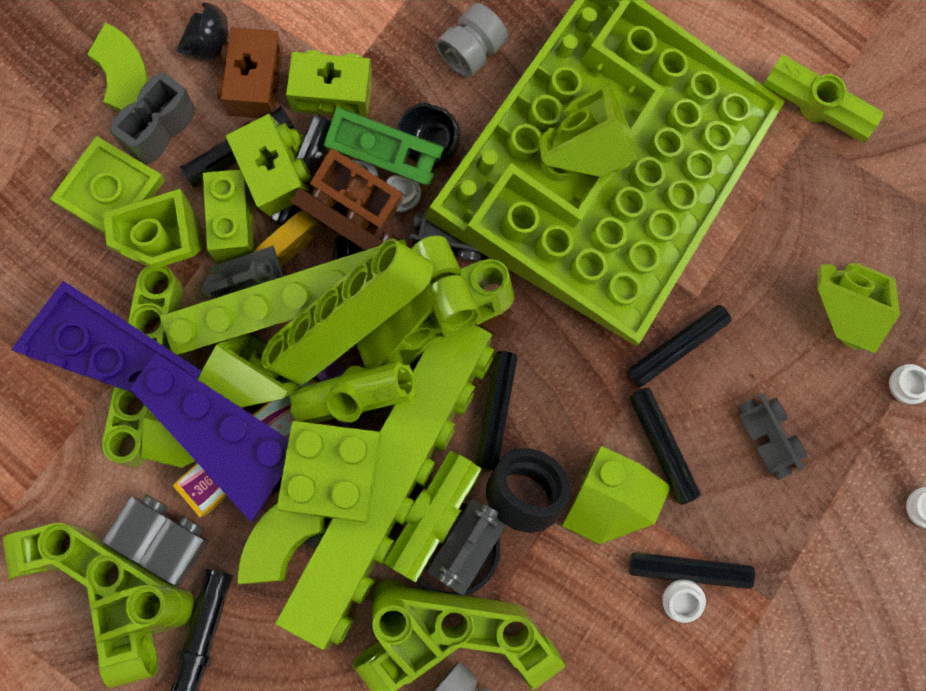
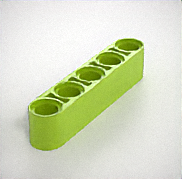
M394 238L388 239L269 340L262 354L261 363L263 368L296 384L303 385L419 295L426 288L432 277V262Z
M147 266L140 272L137 278L128 323L144 334L145 326L150 320L181 309L183 286L169 268L163 266L152 269ZM169 280V285L164 292L153 294V288L159 281ZM161 321L159 328L155 332L146 335L171 351ZM114 387L102 441V449L109 460L129 468L138 467L148 460L141 458L143 419L149 409L143 405L139 413L129 415L128 406L137 396L134 393ZM133 437L135 440L134 450L130 455L122 457L120 454L121 443L124 439Z

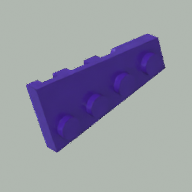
M62 281L11 349L20 355L133 393L130 389L155 353L198 379L202 372L65 281Z
M155 353L130 389L251 522H254L282 480L289 439Z

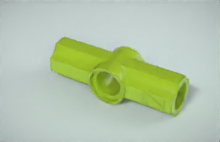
M783 54L763 84L768 89L800 106V111L809 121L815 123L826 121L862 143L869 139L883 118V111L848 92L844 81L833 74L820 76ZM818 95L825 97L829 103L822 101Z
M400 361L371 369L351 366L340 377L296 388L290 395V412L298 422L318 423L335 418L343 422H353L364 411L410 401L416 393L415 375L409 364L403 365Z
M449 451L428 489L424 488L413 504L405 520L407 524L386 556L384 564L416 583L439 543L442 544L455 524L461 513L459 508L477 481L481 468L460 454Z

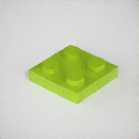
M96 136L50 200L58 207L105 235L103 213L154 197L165 182L162 174Z
M292 421L277 510L368 523L382 434L377 431Z

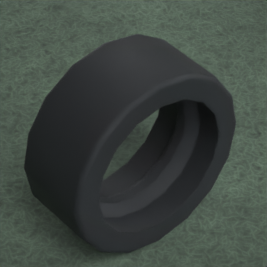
M531 448L514 449L503 455L486 484V498L489 507L499 513L497 518L510 528L526 533L542 532L554 525L571 498V483L562 466L546 453ZM520 474L537 481L546 491L550 500L549 505L537 507L517 498L509 488L506 480L507 476Z

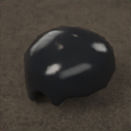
M203 2V13L196 12L192 15L176 50L177 53L198 62H207L218 56L222 51L223 43L228 40V20L226 14L216 5Z
M426 102L419 103L406 110L398 122V130L444 147L440 159L436 158L434 165L450 160L460 145L461 128L453 114L449 113L445 108ZM410 148L408 157L418 162L421 152Z

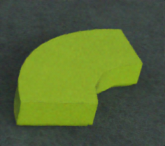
M105 22L87 55L91 61L103 68L106 73L107 91L103 100L107 108L120 112L131 103L137 102L138 95L143 86L149 81L143 59L135 45L121 31Z
M275 504L259 520L248 537L240 559L238 584L286 581L288 563L296 549L310 537L326 532L325 517L282 512L277 510V504Z

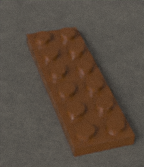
M316 187L312 193L298 188L290 201L364 250L378 247L388 239L401 240L383 231L382 235L376 233L379 227L351 209L345 213L343 210L346 206ZM406 243L407 247L412 249V246ZM507 309L503 314L481 323V325L503 338L510 337L518 323L510 319L514 312Z

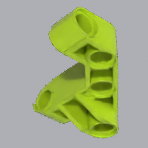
M430 236L417 242L412 247V250L429 259L433 264V274L430 282L419 295L356 344L364 367L371 369L400 361L403 365L409 364L411 366L430 344L451 337L453 334L503 314L504 311L509 309L514 300V291L508 268L498 260L488 259L460 269L445 237ZM490 284H501L495 290H484Z
M52 523L30 530L14 532L2 538L8 581H13L14 577L28 576L49 570H62L87 587L99 658V671L104 684L108 688L155 676L158 670V659L152 634L183 627L192 620L197 602L189 590L178 588L160 578L139 563L102 542L103 539L83 527L65 523ZM69 535L71 539L70 546L64 553L62 543L66 536ZM114 565H117L119 577L111 585L109 573Z
M394 579L380 582L372 593L373 632L379 642L363 651L352 665L370 691H396L404 684H410L458 648L505 654L512 665L522 674L531 691L533 689L536 690L567 667L552 642L541 632L521 605L408 588ZM450 613H459L464 616L463 621L455 627H448L442 624L443 618ZM511 622H521L524 624L522 630L516 635L509 636L503 633L504 628Z

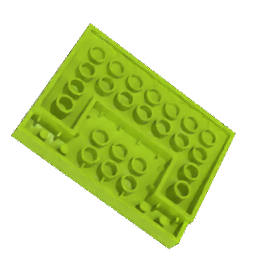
M576 0L431 204L424 218L464 243L476 248L489 258L504 263L512 272L637 346L642 341L785 100L644 0ZM609 82L633 134L638 159L632 161L625 169L618 172L612 171L603 177L545 165L541 159L540 138L549 128L557 130L561 126L562 122L567 118L564 110L572 101Z

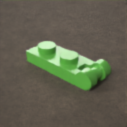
M336 107L324 143L326 147L333 148L336 151L426 185H431L434 173L431 170L435 159H440L444 149L439 144L341 107ZM410 148L421 152L416 166L406 163Z

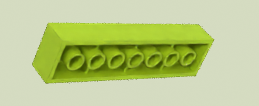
M474 325L453 334L451 337L430 344L423 352L413 371L416 389L414 397L410 401L395 404L380 431L382 438L368 523L332 519L275 623L276 625L322 650L333 646L334 643L336 645H339L340 642L343 643L354 623V619L349 617L355 603L363 604L375 583V580L369 577L377 562L384 565L386 556L395 543L390 538L397 524L403 527L406 525V517L415 502L411 497L417 486L422 489L426 487L435 470V462L432 461L436 450L444 452L455 432V424L452 422L456 413L462 416L465 414L474 396L475 386L472 383L475 377L482 380L492 363V356L495 349L490 347L492 333Z

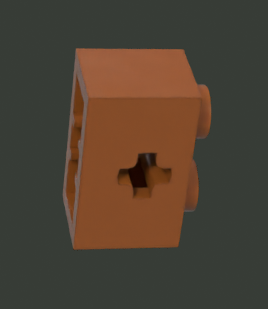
M230 28L229 42H224L222 45V63L225 66L224 78L219 77L217 82V99L222 101L228 116L261 118L276 110L283 53L278 31Z
M333 148L330 149L310 182L314 187L382 229H386L406 197V194Z

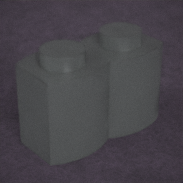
M162 72L151 78L143 86L138 95L137 102L131 103L119 112L111 125L110 132L124 151L136 160L148 165L163 154L169 144L170 137L180 133L188 126L196 108L186 89Z
M146 494L143 500L131 496L102 542L175 586L182 585L209 540L200 535L204 528L184 516H181L178 522L164 514L168 506Z

